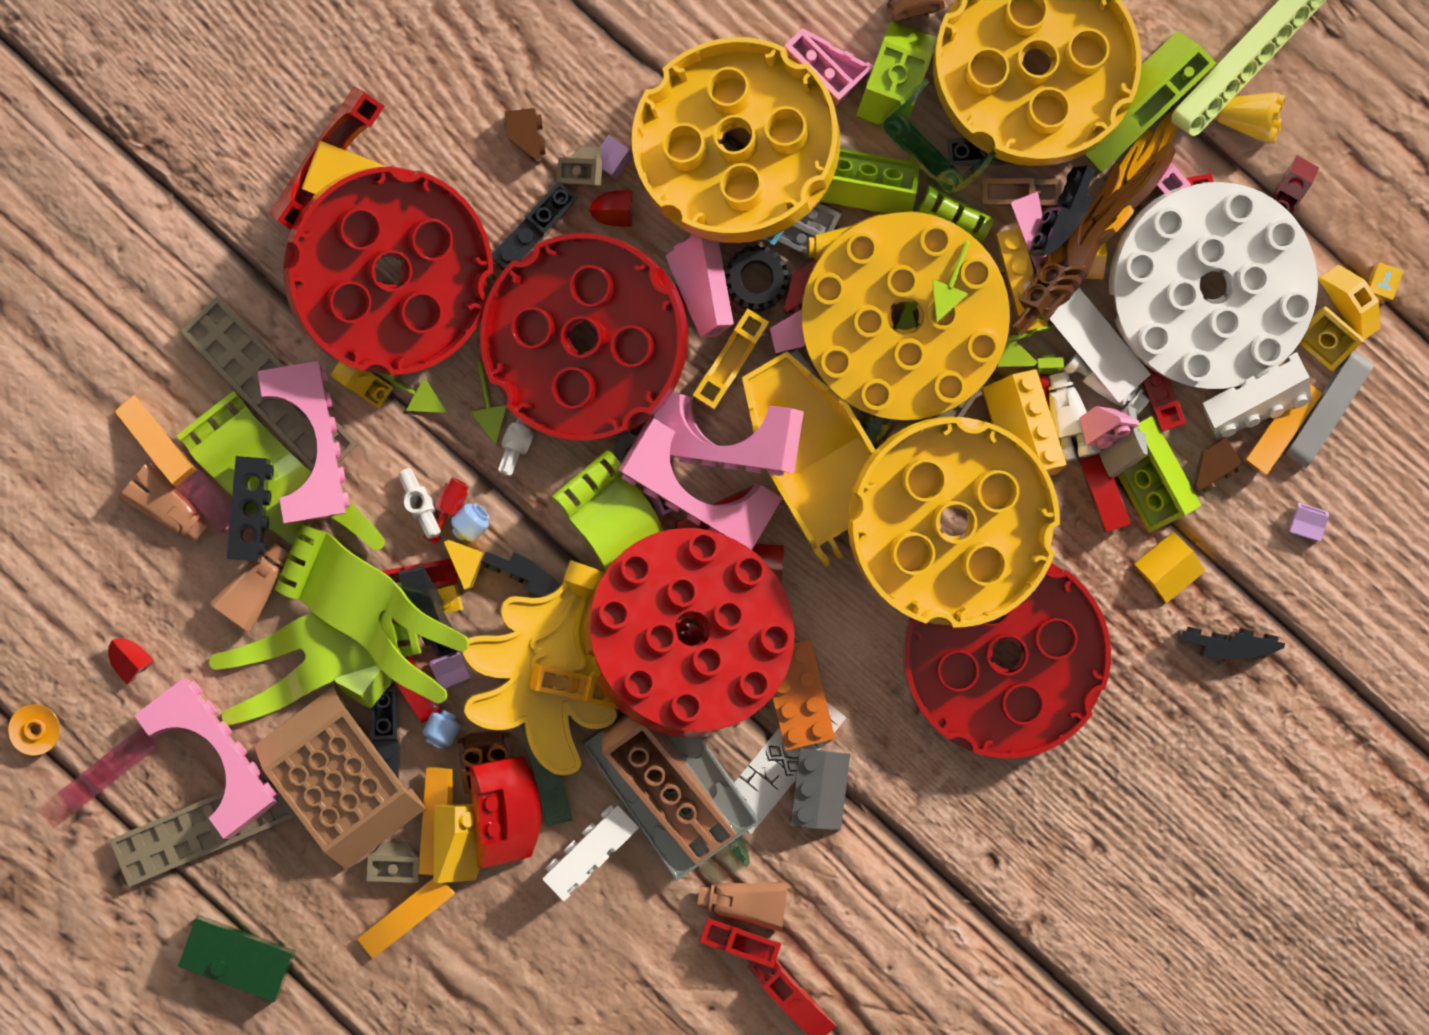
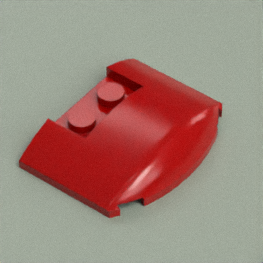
M523 756L469 766L477 863L480 869L530 858L533 855L540 834L541 801L536 779Z

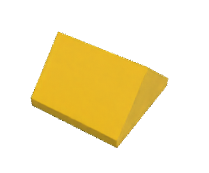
M1324 306L1318 309L1312 316L1308 329L1299 344L1333 372L1364 339Z
M1174 532L1134 563L1135 567L1165 603H1168L1206 571L1194 551Z
M452 540L445 541L444 544L464 589L473 588L485 553Z

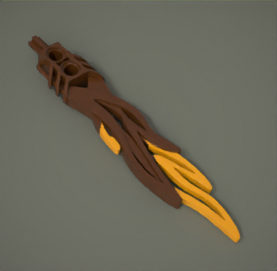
M1184 99L1164 117L1156 128L1154 135L1150 129L1144 132L1129 150L1121 165L1119 166L1116 163L1113 166L1103 189L1093 198L1085 217L1075 232L1054 252L1046 255L1045 265L1040 263L1038 266V274L1034 272L1031 275L1030 285L1018 299L1025 310L1012 326V329L1017 331L1019 335L1023 336L1036 318L1048 322L1057 308L1070 300L1074 292L1088 276L1101 245L1109 240L1127 222L1134 212L1133 209L1159 183L1176 152L1171 142L1178 127L1172 123L1171 119L1173 112Z

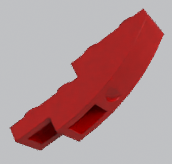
M777 960L774 968L754 961L747 966L760 981L761 987L808 1035H828L837 1026Z

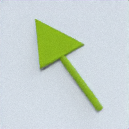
M968 240L963 245L949 285L932 279L936 323L968 295L966 292L953 288L970 244Z
M1050 325L1025 332L1023 336L1019 334L1008 336L1006 342L1029 337L1034 333L1056 328V326Z
M478 361L486 409L470 413L493 443L497 445L507 407L502 405L491 408L483 363Z
M373 373L414 396L406 411L448 413L425 378H423L417 391H414L396 380L393 382L379 373Z

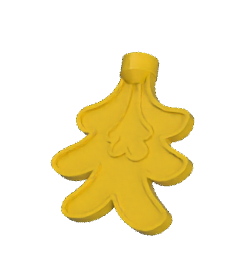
M571 560L564 575L563 583L554 592L539 598L512 596L503 601L500 611L501 618L504 624L513 630L512 632L497 636L481 635L468 638V649L461 651L466 662L477 672L495 678H509L493 690L469 697L463 707L465 716L478 726L491 730H506L524 723L527 743L537 761L550 772L564 776L577 772L581 767V760L571 737L568 715L579 725L590 729L608 727L614 723L617 716L616 710L611 707L529 689L534 663L597 678L600 675L595 658L587 654L585 621L593 591L605 572Z

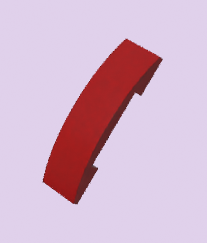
M1140 360L1151 374L1142 383L1161 432L1185 425L1186 420L1179 400L1176 399L1170 379L1156 373Z

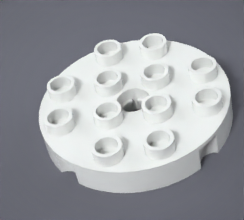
M1202 182V184L1186 188H1176L1149 203L1133 218L1122 234L1113 255L1109 274V294L1115 298L1118 314L1114 321L1130 350L1146 366L1165 378L1181 384L1206 389H1224L1243 385L1246 379L1252 376L1260 378L1269 372L1268 367L1276 363L1280 365L1298 346L1308 329L1314 313L1318 291V276L1314 254L1308 238L1295 218L1281 204L1266 194L1247 186L1224 182ZM1211 271H1221L1226 280L1224 295L1217 299L1205 300L1200 291L1202 275L1204 276Z

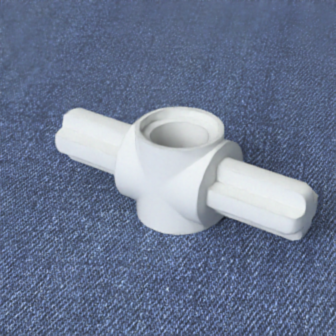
M517 418L516 423L509 424L501 443L505 451L498 471L508 476L512 475L519 455L527 453L534 435L530 426Z
M408 468L400 471L398 477L406 492L404 495L405 508L411 512L414 520H419L428 539L437 537L440 534V529L433 516L435 512L433 498L427 494L425 487L419 486L412 469ZM422 498V506L416 509V502Z

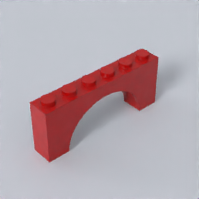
M353 86L269 211V214L291 230L304 206L315 195L301 188L319 141L346 150L366 128H371L385 106L364 91Z

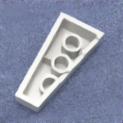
M1297 352L1289 356L1290 361L1280 367L1276 363L1268 367L1269 372L1262 377L1252 376L1245 380L1241 388L1236 390V388L1231 387L1203 403L1204 414L1216 439L1230 437L1240 429L1254 427L1262 420L1270 417L1276 418L1282 415L1284 411L1294 407H1303L1312 400L1310 378Z
M619 804L615 808L610 805L600 814L603 819L597 825L592 822L582 832L585 836L578 843L573 840L563 850L566 855L560 861L555 858L545 867L547 873L544 875L543 880L563 901L639 828L636 821Z

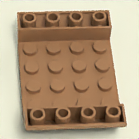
M334 685L257 743L254 748L263 771L324 853L346 869L424 811L426 807L412 788L408 791L346 710L350 705Z

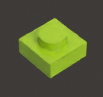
M1049 354L1037 359L1036 370L1038 375H1054L1063 372V357L1057 358L1056 355Z

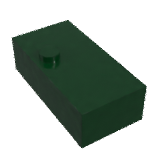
M200 915L194 921L178 967L275 1002L280 996L296 950Z

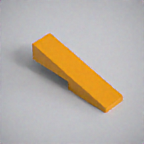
M1311 384L1312 400L1303 407H1294L1284 411L1282 415L1272 418L1268 427L1243 459V461L1262 475L1268 474L1323 393Z
M135 395L115 411L171 484L176 487L179 486L196 471Z
M534 663L529 689L619 709L604 693L596 680L597 677Z
M426 768L424 805L426 809L423 811L418 874L434 875L435 805L453 804L451 768Z

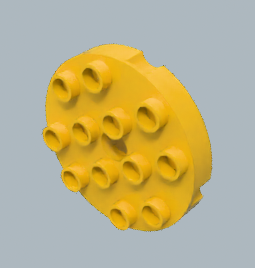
M956 0L944 16L937 34L933 53V76L938 98L956 129L969 142L985 153L1006 162L1026 166H1048L1068 162L1085 155L1104 142L1120 124L1133 102L1140 81L1142 65L1138 33L1130 13L1121 0ZM1031 49H1039L1048 55L1052 61L1049 70L1043 75H1033L1022 65L1024 55Z
M748 37L722 38L709 41L683 52L662 68L664 77L660 85L654 89L645 90L637 107L632 127V152L635 166L648 196L657 209L673 224L684 231L700 238L723 243H743L765 239L799 222L818 204L827 191L834 177L840 154V128L835 107L826 85L817 72L808 63L799 64L790 59L785 47L762 39ZM735 128L745 129L750 136L752 135V138L744 149L732 152L726 150L723 144H720L728 131Z
M912 211L885 215L879 214L854 224L837 236L825 248L810 272L803 294L801 310L802 329L808 354L825 383L850 405L874 416L895 420H917L939 415L957 407L975 394L991 376L1001 359L1008 337L1010 322L1009 300L1005 283L996 263L986 249L972 235L954 223L935 215ZM968 240L970 244L953 288L966 292L968 295L936 323L932 279L949 285L963 245ZM916 301L918 303L916 307L919 311L918 327H912L907 330L899 328L894 330L892 328L894 324L891 320L892 304L897 305L900 302L912 303Z
M964 417L927 419L912 424L887 439L863 466L855 482L848 511V534L853 556L860 572L875 593L893 608L915 620L926 624L929 622L950 625L953 628L980 625L995 620L1026 600L1040 584L1051 565L1055 551L1051 548L1053 529L1060 525L1059 506L1054 485L1036 454L1022 440L1007 430L985 421ZM959 508L962 511L966 510L968 514L966 515L967 527L961 536H950L944 532L941 533L940 518L944 509Z

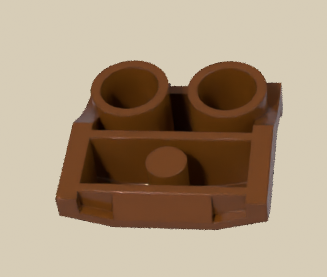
M889 0L886 4L888 13L895 23L912 19L916 16L935 13L945 8L943 0Z
M494 730L470 733L458 739L464 794H469L471 791L469 766L512 758L509 733Z

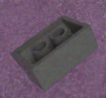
M799 748L790 820L791 826L841 830L850 753Z

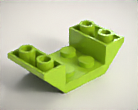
M890 21L856 117L904 134L931 61L937 37Z

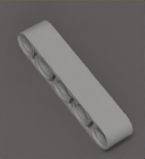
M1355 351L1343 361L1322 396L1284 452L1286 456L1305 468L1310 465L1373 369L1374 363Z

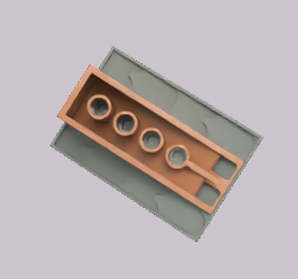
M621 713L616 717L613 724L599 729L583 741V746L676 881L759 823V819L753 809L739 792L735 783L702 737L689 738L662 734L642 726L624 713Z

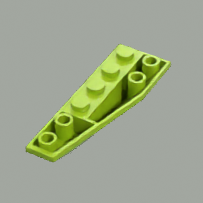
M1177 31L1141 65L1137 92L1120 124L1104 142L1086 153L1085 156L1102 173L1217 63L1199 44Z

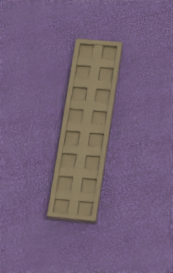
M216 296L180 332L313 470L317 459V439L308 417L298 407L287 401L263 399L261 395L257 371L285 366L234 312ZM336 421L337 432H333L334 442H339L341 457L337 458L339 464L359 444Z
M264 774L260 778L264 783L269 782L275 789L277 795L274 797L278 803L231 839H223L209 820V817L221 804L225 793L223 791L112 838L109 841L128 887L294 818L297 815L268 776Z

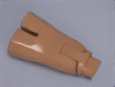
M151 460L141 468L134 477L135 480H131L118 497L165 528L179 533L183 537L187 535L194 542L208 527L200 520L201 516L197 515L192 504L170 483L163 472Z
M273 542L267 550L266 557H262V562L250 561L210 604L250 633L277 584L284 567V561L289 553Z
M788 882L722 883L716 886L712 884L711 888L700 886L697 907L709 908L708 911L713 910V912L723 917L782 932Z

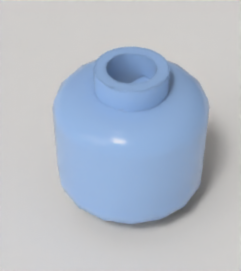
M465 504L451 519L452 532L461 541L464 539L475 541L488 528L489 515L479 504Z
M442 710L441 714L431 713L423 729V735L426 737L425 741L443 750L445 746H452L461 728L460 724L454 721L456 716L445 710Z

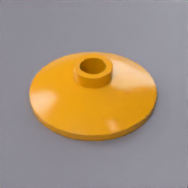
M30 704L23 706L13 714L9 722V738L14 747L24 754H44L51 750L59 739L60 724L58 718L52 710L43 705ZM35 724L40 727L39 734H34L32 731V727Z

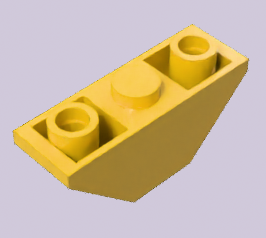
M1340 265L1335 266L1318 278L1349 327L1364 340L1380 329L1379 301L1363 278Z

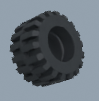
M760 245L744 247L743 250L737 251L728 262L725 270L728 294L732 301L736 302L741 308L751 311L758 310V312L764 311L767 308L770 309L780 302L787 290L789 273L784 259H781L780 254L772 251L769 247H760ZM751 264H762L771 272V285L762 293H751L742 284V273Z

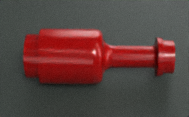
M451 477L450 481L445 483L434 504L438 510L435 520L440 531L446 519L453 517L461 509L469 495L467 491L470 486L454 477ZM425 533L423 535V538L434 544H436L438 540L441 539L439 535L431 539H428Z

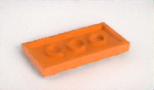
M809 639L794 643L792 659L787 674L772 697L785 751L835 739L812 641Z

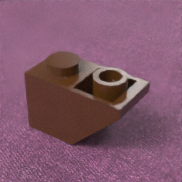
M535 108L504 111L509 141L537 163L542 162L541 155H546L544 140H539L538 131L543 130L542 115H537Z
M1222 438L1200 453L1193 485L1195 491L1202 489L1205 493L1218 485L1216 483L1217 479L1222 476L1228 479L1239 472L1237 467L1243 463L1227 438Z

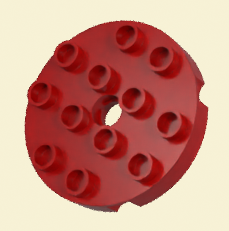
M393 166L372 167L348 173L335 179L317 192L304 206L290 231L283 264L284 286L291 311L297 323L312 343L322 352L346 366L361 371L389 375L418 372L442 362L456 352L469 339L481 321L487 301L484 293L486 279L489 274L493 273V259L486 231L474 209L465 198L447 183L430 174ZM390 256L397 260L400 259L402 275L398 284L386 285L380 281L377 282L375 267L380 257Z
M572 233L549 238L535 244V250L527 254L520 261L513 260L503 270L493 285L484 306L480 327V348L484 368L490 383L498 385L508 401L506 407L517 418L535 430L549 436L575 441L599 440L618 436L633 430L646 422L648 418H651L665 404L679 382L684 369L688 348V326L684 306L676 287L662 267L650 256L619 239L598 234ZM588 320L589 324L597 332L598 343L596 342V345L591 350L584 351L583 355H581L579 350L572 345L570 332H572L574 327Z
M697 528L670 529L647 536L631 545L613 561L599 580L593 591L586 613V650L588 655H592L595 658L600 670V675L596 680L604 693L617 708L635 722L653 731L670 736L705 737L710 736L716 730L730 726L735 728L747 721L773 697L782 684L790 666L794 649L795 635L792 610L784 588L775 573L764 560L744 544L710 530ZM685 619L696 621L703 629L704 642L701 641L695 646H687L682 643L677 637L676 623L679 624Z
M1051 563L1044 578L1030 596L1019 606L995 620L980 625L953 628L950 625L929 622L926 624L910 617L903 643L904 673L908 688L918 709L926 720L948 740L973 753L995 758L1028 757L1050 750L1065 742L1083 727L1092 716L1093 712L1091 710L1096 704L1101 691L1106 689L1111 666L1110 636L1102 611L1088 589L1070 572ZM1003 637L1005 641H1012L1019 648L1022 647L1023 650L1020 653L1019 662L1013 667L1014 670L1010 672L1009 669L1001 668L990 660V657L993 656L994 647L999 643V639Z

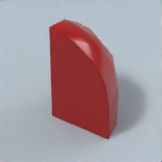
M616 190L599 195L591 203L589 209L592 217L605 225L632 227V191Z
M117 638L111 640L109 644L108 657L110 664L127 685L137 678L136 675L140 670L147 669L154 662L152 657L133 641Z

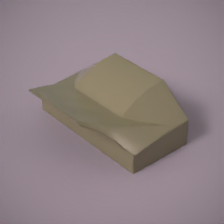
M580 147L569 157H558L556 183L560 181L562 184L601 186V148Z
M381 842L377 850L368 855L367 881L419 883L420 857L414 853L409 842Z

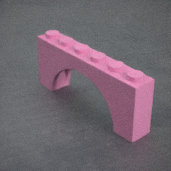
M319 361L257 371L263 399H280L298 407L310 420L317 439V459L310 477L297 491L279 498L284 524L288 525L347 514L346 508H350L348 492L343 493L341 483L346 482L344 468L338 467L337 458L341 457L339 442H334L333 432H337L335 417H330L328 407H333L330 391L325 392L324 382H328L326 366L321 367Z
M672 393L665 404L654 414V419L675 431L670 445V461H673V457H680L679 462L694 464L695 460H702L701 465L716 467L717 463H723V468L739 470V466H745V471L761 474V469H766L769 475L783 477L784 472L794 473L803 411L769 406L766 417L758 430L746 440L730 446H718L701 433L693 416V397Z
M648 418L617 470L623 474L621 479L632 486L638 483L645 487L643 492L654 499H657L659 496L666 500L664 505L677 513L679 509L688 514L686 519L699 526L702 522L709 527L708 530L733 538L752 550L781 502L782 497L762 485L755 484L744 497L728 504L712 505L695 499L680 486L671 468L669 454L675 431L654 418Z
M183 678L134 716L148 736L156 738L170 730L188 729L202 735L214 746L225 768L226 788L221 804L209 817V820L223 839H231L278 803L274 797L277 793L269 782L264 783L260 778L262 772L254 762L249 763L244 756L247 754V751L239 741L235 743L230 737L231 729L224 721L220 722L215 716L217 710L212 703L203 700L200 695L202 690L194 680L190 682V680Z

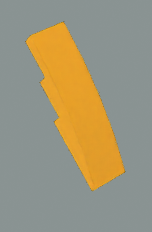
M433 878L357 938V940L373 959L452 897L455 892L447 883H434Z

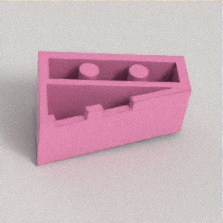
M803 28L784 46L790 59L799 64L808 63L817 72L830 93L834 107L870 74L874 65L868 62L865 63L853 57V54L847 51L843 52L832 46L830 42Z

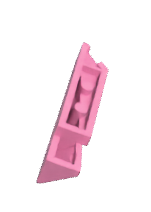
M1038 192L1011 202L1029 252L1032 247V240L1041 224L1042 210ZM1031 255L1036 271L1040 263L1045 265L1046 255Z

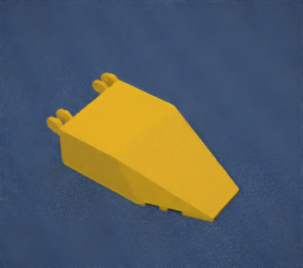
M786 351L743 376L742 379L754 433L763 423L769 406L792 408L804 412L794 473L784 472L783 477L769 476L813 552L822 564L827 567L830 565L829 559L820 547L829 542L834 555L838 559L843 557L833 539L848 531L849 503L855 482L863 466L876 450L848 403L836 395L826 384L822 383Z

